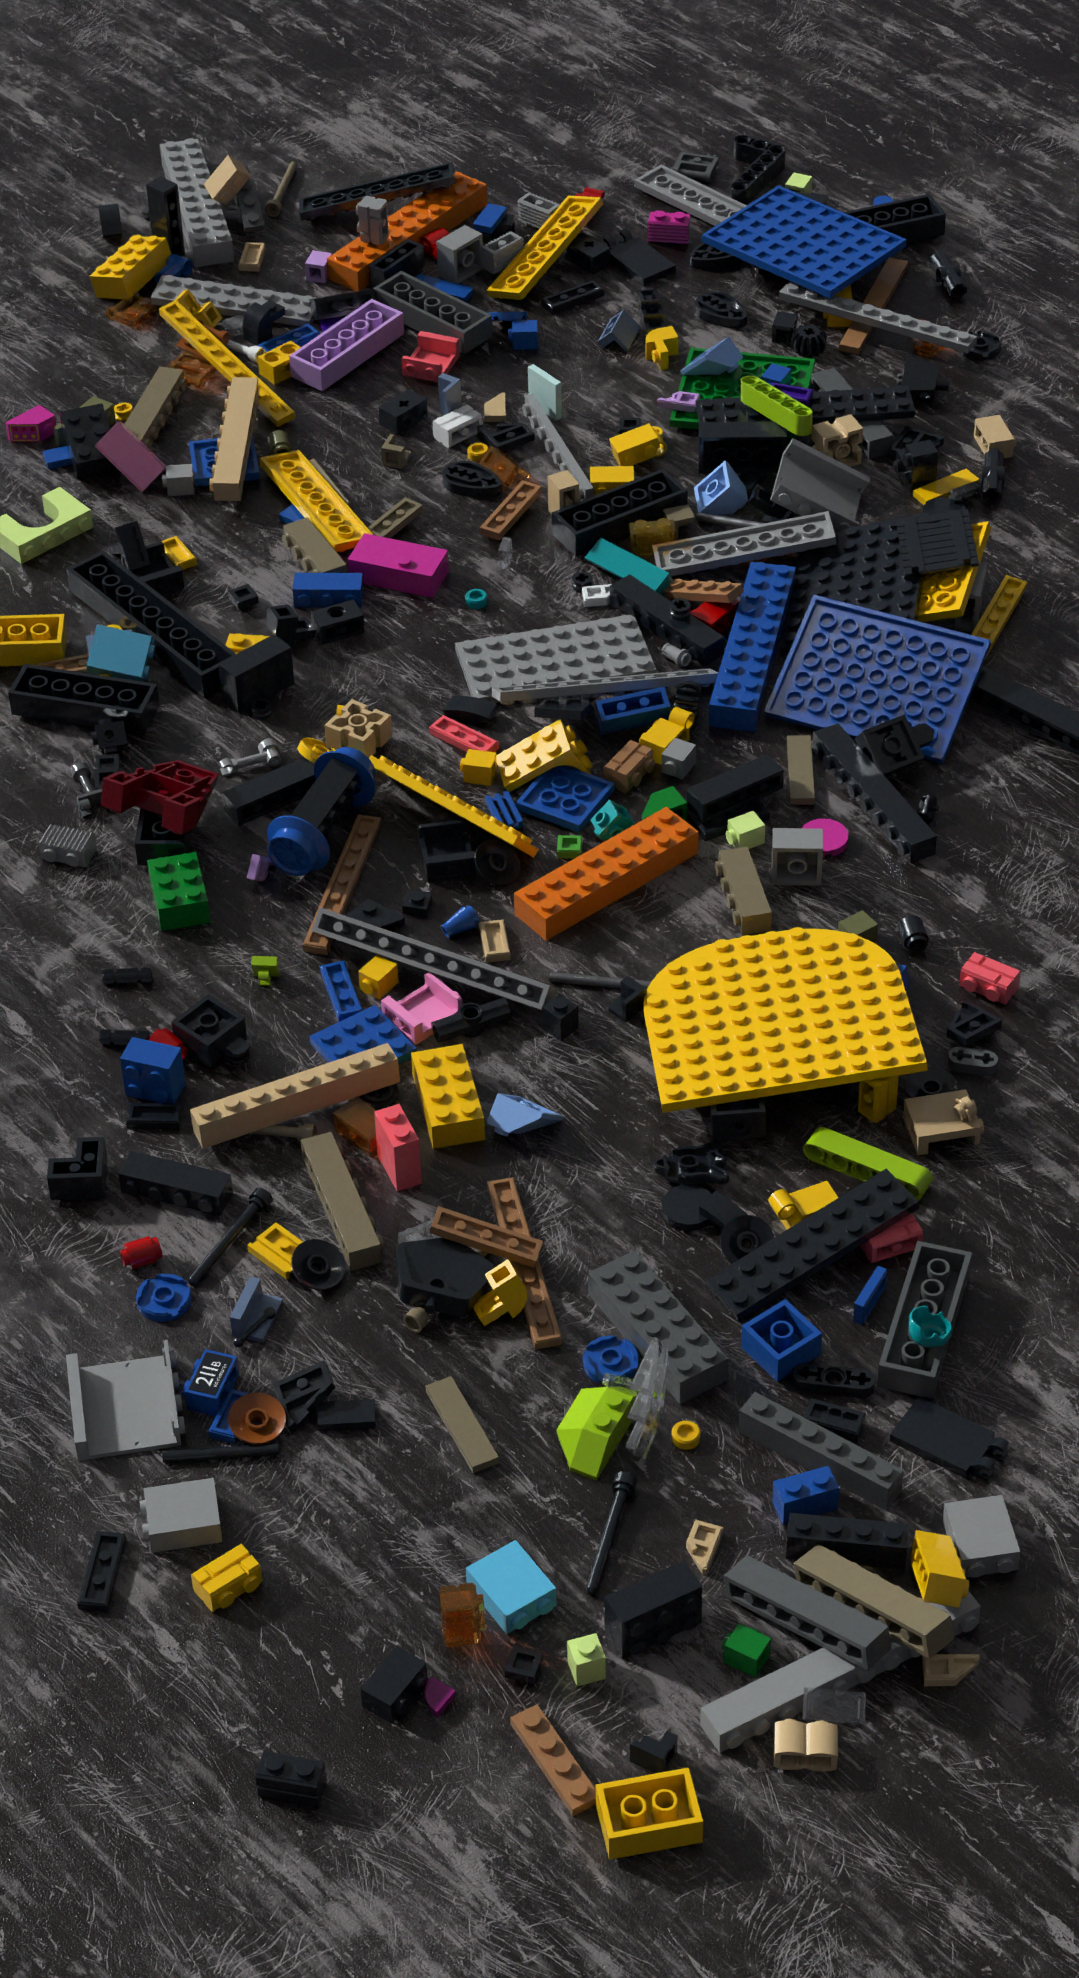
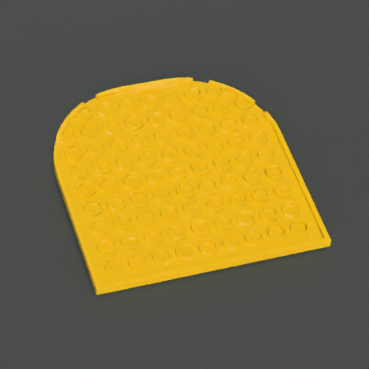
M795 927L791 930L770 931L753 936L745 935L729 940L720 939L712 944L692 950L668 963L652 980L647 988V995L644 996V1017L663 1113L928 1071L926 1057L897 964L884 949L854 933Z

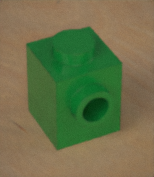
M738 1623L732 1633L728 1632L722 1642L721 1648L724 1650V1663L756 1678L770 1657L771 1638L761 1634L755 1628H748Z

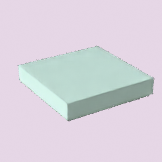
M536 365L529 366L528 394L533 393L548 416L556 421L561 419V382Z

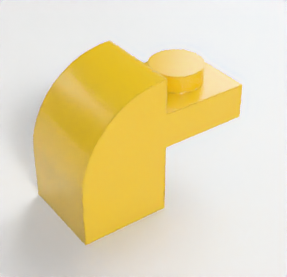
M189 289L182 291L175 299L196 319L203 321V324L214 328L222 319L212 301L199 305Z
M673 326L657 328L646 336V360L653 359V362L657 363L660 370L669 369V356L678 355V335Z
M507 1259L485 1274L493 1290L482 1296L473 1307L484 1326L497 1320L506 1312H509L512 1318L516 1317L526 1304V1287L513 1265Z

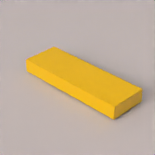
M963 469L913 490V497L925 505L927 501L934 498H949V495H951L950 490L974 481H977L979 484L980 479L968 469Z

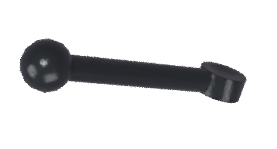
M272 1307L266 1308L264 1315L240 1337L233 1339V1345L237 1348L242 1347L244 1340L267 1319L275 1317V1309Z

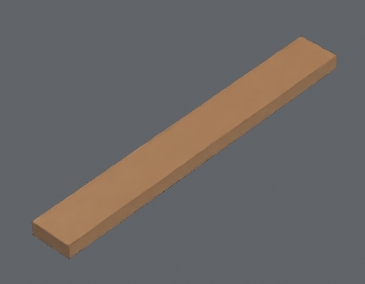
M889 258L863 304H871L874 307L885 309L908 268V261ZM852 321L839 344V351L859 354L874 326Z
M357 815L318 910L321 907L341 915L345 914L381 827V818ZM317 910L304 940L303 952L328 955L334 939L312 931L318 913Z
M514 1178L487 1182V1189L498 1226L531 1237ZM538 1258L534 1268L509 1260L527 1290V1301L523 1311L535 1350L562 1345V1336Z

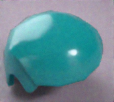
M928 1306L914 1308L909 1314V1335L918 1345L937 1348L945 1345L951 1338L953 1331L951 1322L944 1317L942 1312L932 1314Z

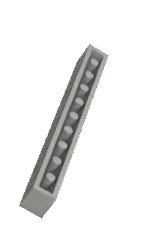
M321 907L318 910L312 928L313 932L540 1010H542V1006L556 996L558 990L556 987Z
M969 1591L967 1597L961 1599L960 1608L927 1602L951 1615L954 1636L962 1632H969L979 1624L981 1606ZM890 1638L891 1650L874 1666L866 1670L825 1648H821L701 1707L700 1726L718 1752L721 1753L729 1748L738 1747L743 1741L755 1735L759 1736L766 1733L771 1727L775 1726V1722L793 1719L797 1714L807 1709H814L823 1701L833 1696H840L849 1688L859 1683H867L875 1675L885 1670H893L901 1662L911 1657H919L921 1654Z

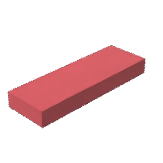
M444 715L429 727V734L466 752L468 749L496 752L499 749L498 741Z

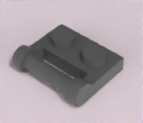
M681 152L672 170L688 178L711 183L712 176L719 164V157Z

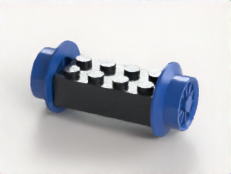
M342 747L336 751H329L320 755L314 764L316 781L290 816L275 818L268 826L267 838L269 843L267 845V853L273 864L281 871L294 876H302L309 871L322 869L330 859V847L327 840L333 831V825L340 823L344 814L343 811L345 809L349 810L351 806L366 805L373 799L376 792L375 768L371 760L359 750Z

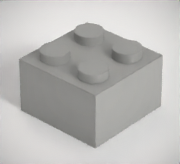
M464 225L436 241L438 277L458 284L483 269L482 233Z
M773 828L772 885L821 886L823 829Z

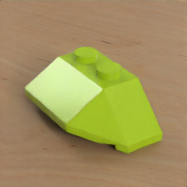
M620 1385L580 1390L557 1428V1435L568 1461L570 1471L597 1481L646 1398L645 1394Z

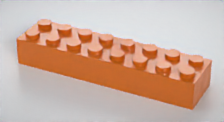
M665 807L514 893L515 916L547 941L698 854L699 831L668 807Z

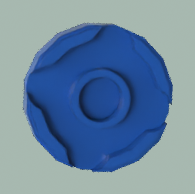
M527 312L488 313L492 315V321L528 319Z
M159 1274L150 1281L148 1278L139 1286L136 1294L139 1312L145 1318L159 1322L175 1320L184 1315L190 1308L192 1301L191 1289L182 1277L174 1274Z
M612 1335L599 1337L588 1344L587 1350L583 1354L585 1373L592 1380L600 1384H623L632 1379L638 1371L639 1354L637 1348L631 1341L625 1338L623 1341L617 1339V1336Z

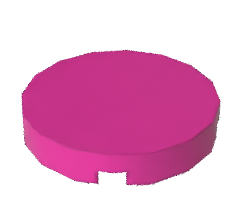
M816 819L802 827L804 829H823V857L831 854V857L842 853L848 846V831L838 821Z

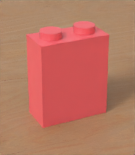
M400 1104L374 1111L377 1155L396 1191L422 1184L419 1138Z

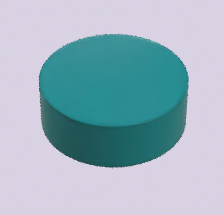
M472 589L465 594V604L471 609L484 608L488 603V596L484 590Z

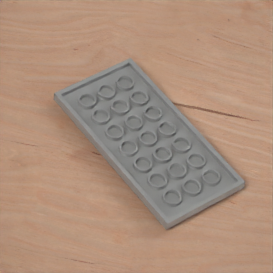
M632 615L602 618L594 621L578 622L576 624L534 629L526 632L510 633L495 637L490 636L483 639L455 643V651L471 697L481 698L493 703L500 702L492 697L493 687L630 676L656 672V667L638 623Z

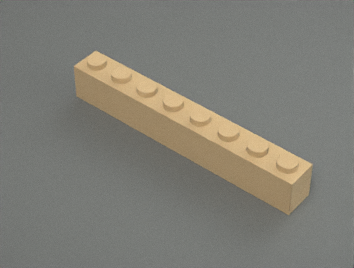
M232 377L231 386H227L228 399H225V412L222 413L223 425H220V438L217 439L218 451H215V465L212 466L213 478H210L209 483L210 492H214V501H241L259 401L258 378Z
M386 1043L192 1108L190 1113L194 1134L202 1149L399 1083L398 1058L390 1045Z

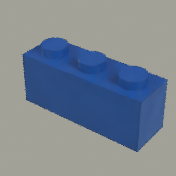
M295 573L292 589L294 607L325 608L354 600L357 606L362 608L364 593L363 574Z
M659 687L598 700L595 703V718L600 735L650 725L659 718L669 721L671 706L665 687Z

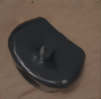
M934 795L921 797L917 814L922 819L928 821L934 819L935 811L939 810L937 798Z

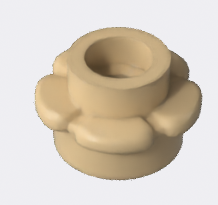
M967 1096L955 1099L956 1105L953 1109L956 1115L961 1120L966 1118L968 1121H972L971 1118L977 1114V1109L973 1102Z

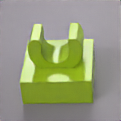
M252 956L251 967L253 975L258 976L260 986H270L271 977H279L280 966L278 958L273 956Z

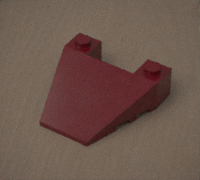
M180 760L156 764L153 770L144 771L143 767L136 768L135 773L132 774L119 771L103 778L101 806L109 808L114 813H123L134 806L163 816V828L171 830L174 834L182 835L196 828L219 774Z

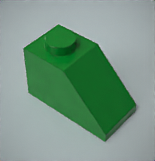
M674 786L651 794L643 811L642 820L668 807L684 821H687V802Z

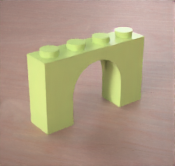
M58 487L42 495L44 513L54 520L51 524L36 528L25 527L7 514L0 516V548L20 564H23L93 528L91 509L64 489Z

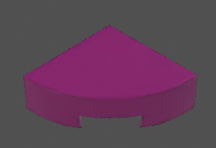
M430 1676L425 1686V1699L429 1711L438 1718L456 1697V1690Z

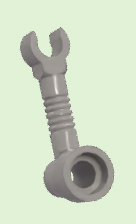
M272 738L262 740L258 745L260 753L240 759H222L220 761L222 766L220 770L223 776H229L240 768L265 761L272 767L279 765L282 759L278 753L279 747L276 741Z

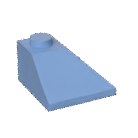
M727 337L704 351L680 372L682 375H720L724 371L730 373L739 366L737 362L743 356L731 338Z
M727 461L720 464L694 487L697 509L700 513L729 515L743 508L748 501L746 487Z
M498 1093L486 1123L494 1126V1132L508 1136L509 1133L521 1134L562 1121L563 1115L520 1096Z

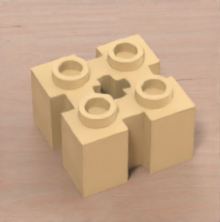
M851 414L836 418L833 424L825 421L812 425L811 440L815 444L811 448L849 467L861 464L862 449L858 444L863 442V427Z
M353 699L341 709V716L335 715L324 725L326 747L330 749L331 747L335 749L342 747L354 748L364 753L368 758L376 753L377 747H382L392 737L390 714L374 709L372 712L368 711L367 705Z

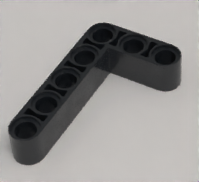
M747 135L734 137V159L751 165L731 184L730 198L748 205L785 168V147Z

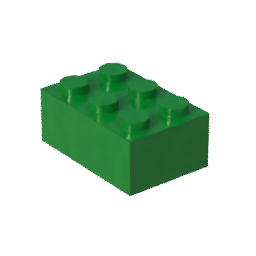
M196 852L147 860L149 879L161 931L210 923L208 899Z

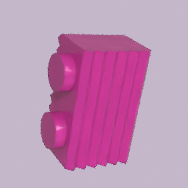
M664 211L650 212L648 242L688 244L690 237V214L683 212L665 213Z

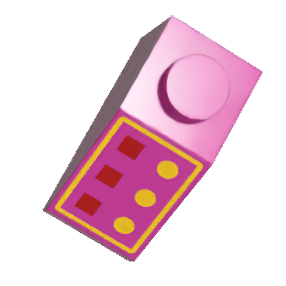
M41 405L5 422L10 442H41L54 435V427L57 426L55 415Z

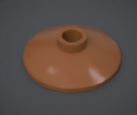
M249 1393L238 1398L232 1404L228 1414V1423L232 1433L239 1440L248 1444L261 1445L275 1440L282 1433L286 1423V1414L281 1403L274 1397L264 1393ZM258 1421L261 1425H253L252 1423Z

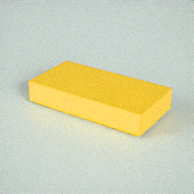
M177 536L162 541L165 547V554L174 567L179 565L182 570L197 565V558Z

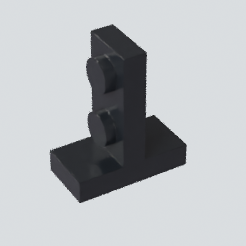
M138 521L114 527L117 539H114L115 544L109 545L111 554H123L129 571L150 565Z

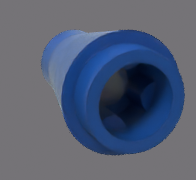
M470 905L467 907L462 906L449 920L441 925V929L445 936L450 938L453 935L476 928V924L480 920Z

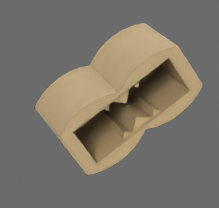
M794 1719L775 1722L774 1767L785 1770L806 1768L822 1772L837 1769L838 1725L824 1720L807 1724Z

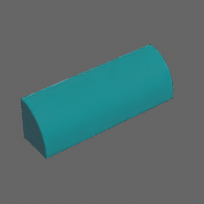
M602 538L597 541L585 556L588 562L621 579L629 574L662 596H664L662 591L670 586V583L673 581L669 572Z

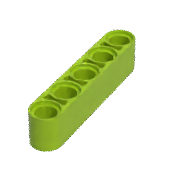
M745 376L741 379V401L795 435L806 436L812 433L813 412L810 408L756 376Z
M818 1127L803 1147L805 1156L811 1161L863 1182L887 1168L918 1201L933 1182V1175L927 1168L825 1127Z

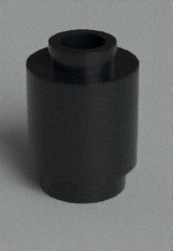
M915 915L903 918L898 924V930L904 946L912 953L922 952L927 948L929 940L922 919Z

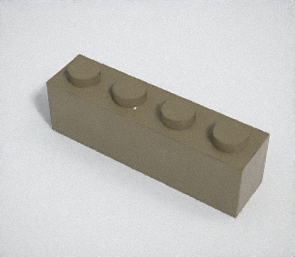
M308 518L283 525V544L292 551L294 558L301 562L305 571L309 573H347V564Z
M748 847L719 851L718 861L715 862V871L717 876H721L722 892H727L728 908L733 909L734 925L739 926L742 935L771 931L772 912Z

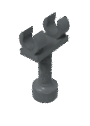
M78 762L71 767L70 773L74 781L81 783L86 792L77 795V803L82 816L92 814L91 806L101 803L102 788L94 789L89 779L91 771L88 765L84 762Z

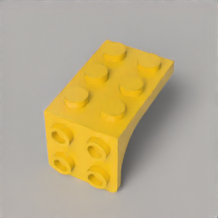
M561 719L496 756L502 781L508 792L515 790L556 766L571 765L588 774H591L590 768L593 767L591 761L585 755L588 752L582 740H576V734L570 725L566 727Z

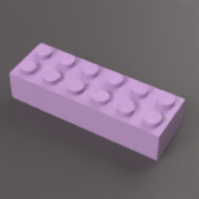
M369 300L289 355L291 377L320 391H324L404 334L403 312L376 300Z

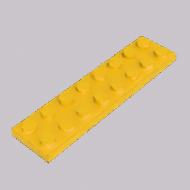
M568 195L487 289L488 296L500 299L522 300L603 205L602 199L600 197Z
M300 450L260 458L262 469L303 517L308 518L336 552L355 548L364 533L373 535Z
M372 755L369 759L373 763L374 768L389 778L459 817L466 819L468 822L534 858L538 849L531 845L533 840L516 829L485 814L478 808L467 804L465 801L431 784L422 777L416 776L384 756H381L380 759Z

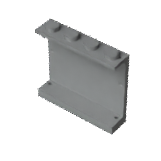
M793 438L782 455L770 500L801 516L829 511L834 531L847 529L851 526L859 525V522L855 520L861 494L869 484L870 477Z
M164 1340L163 1356L80 1368L77 1353L66 1355L74 1440L78 1461L182 1446L180 1434L186 1433L184 1417H178L177 1412L183 1411L181 1394L175 1395L174 1391L180 1389L178 1372L172 1373V1368L177 1367L175 1351H169L168 1340Z

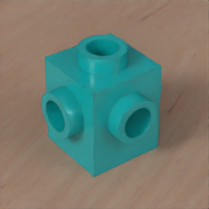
M610 799L591 819L595 827V834L602 840H608L634 824L627 809Z

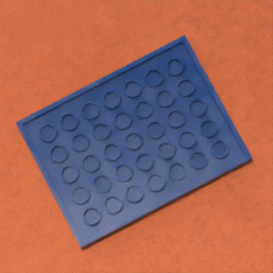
M813 594L766 705L764 714L770 718L815 730L839 723L853 740L862 731L905 714L910 727L921 723L931 727L934 734L933 740L928 746L921 748V751L925 757L924 759L943 764L990 649L991 640Z

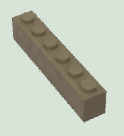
M159 366L124 424L149 449L154 439H157L161 427H164L167 417L172 414L174 405L179 402L180 395L186 390L187 380L184 378V371L182 369Z
M332 1132L302 1139L303 1161L350 1271L382 1263L381 1251L385 1250L383 1238L380 1234L376 1235L375 1220L372 1215L368 1216L367 1214L368 1206L365 1197H360L358 1194L360 1189L357 1179L351 1178V1166L348 1159L344 1160L342 1157L344 1153L341 1142L335 1141Z
M818 1544L794 1562L796 1580L810 1585L827 1596L834 1597L837 1601L855 1608L875 1620L883 1622L889 1626L890 1638L928 1659L954 1640L951 1615L946 1611L924 1602L922 1598L910 1594L900 1586H896L879 1575L860 1567L857 1563L845 1559L835 1551Z

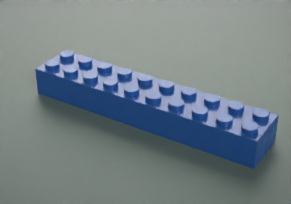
M763 562L750 563L743 587L744 592L740 597L709 703L710 727L756 732L783 634L786 613L795 584L796 567L766 564Z

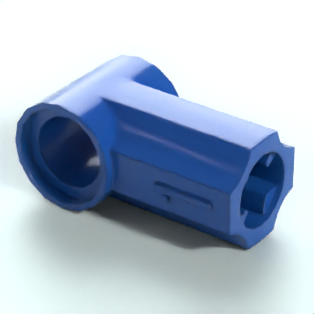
M171 254L166 261V266L155 274V281L158 283L162 275H172L174 277L189 276L193 268L192 260Z

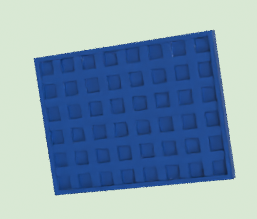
M779 185L702 234L703 243L828 298L833 297L905 248L907 240Z

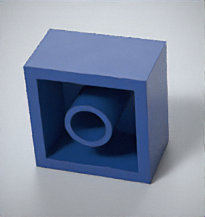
M135 1037L131 1038L120 1057L125 1095L157 1103L175 1104L186 1085L181 1047Z
M786 1299L742 1325L741 1348L776 1382L790 1375L798 1364L809 1363L821 1355L822 1333Z

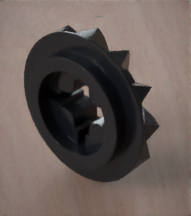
M396 1084L357 1096L358 1102L362 1103L364 1109L371 1107L374 1112L377 1108L384 1109L387 1106L395 1105V1101L399 1100V1088ZM375 1091H377V1093H379V1095L382 1096V1098L374 1096Z

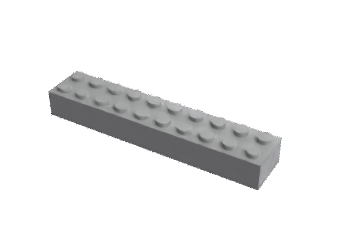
M188 138L184 141H168L160 144L161 161L166 179L178 184L182 229L194 267L234 262L232 238L220 203L211 198L204 186V183L210 177V173L199 140Z

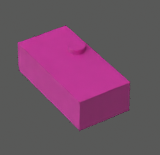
M366 533L363 534L348 558V573H362L363 584L431 598L434 597L449 572L448 550Z

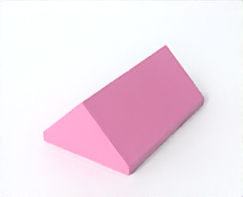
M117 422L95 445L141 492L166 471V465L122 422Z

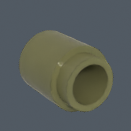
M276 430L269 434L267 443L271 455L292 451L286 432Z

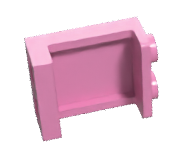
M428 972L425 974L424 986L398 1002L387 996L381 1000L382 1012L411 1043L417 1045L434 1034L431 1022L459 1013L463 1001L458 992L451 990L440 978H436Z

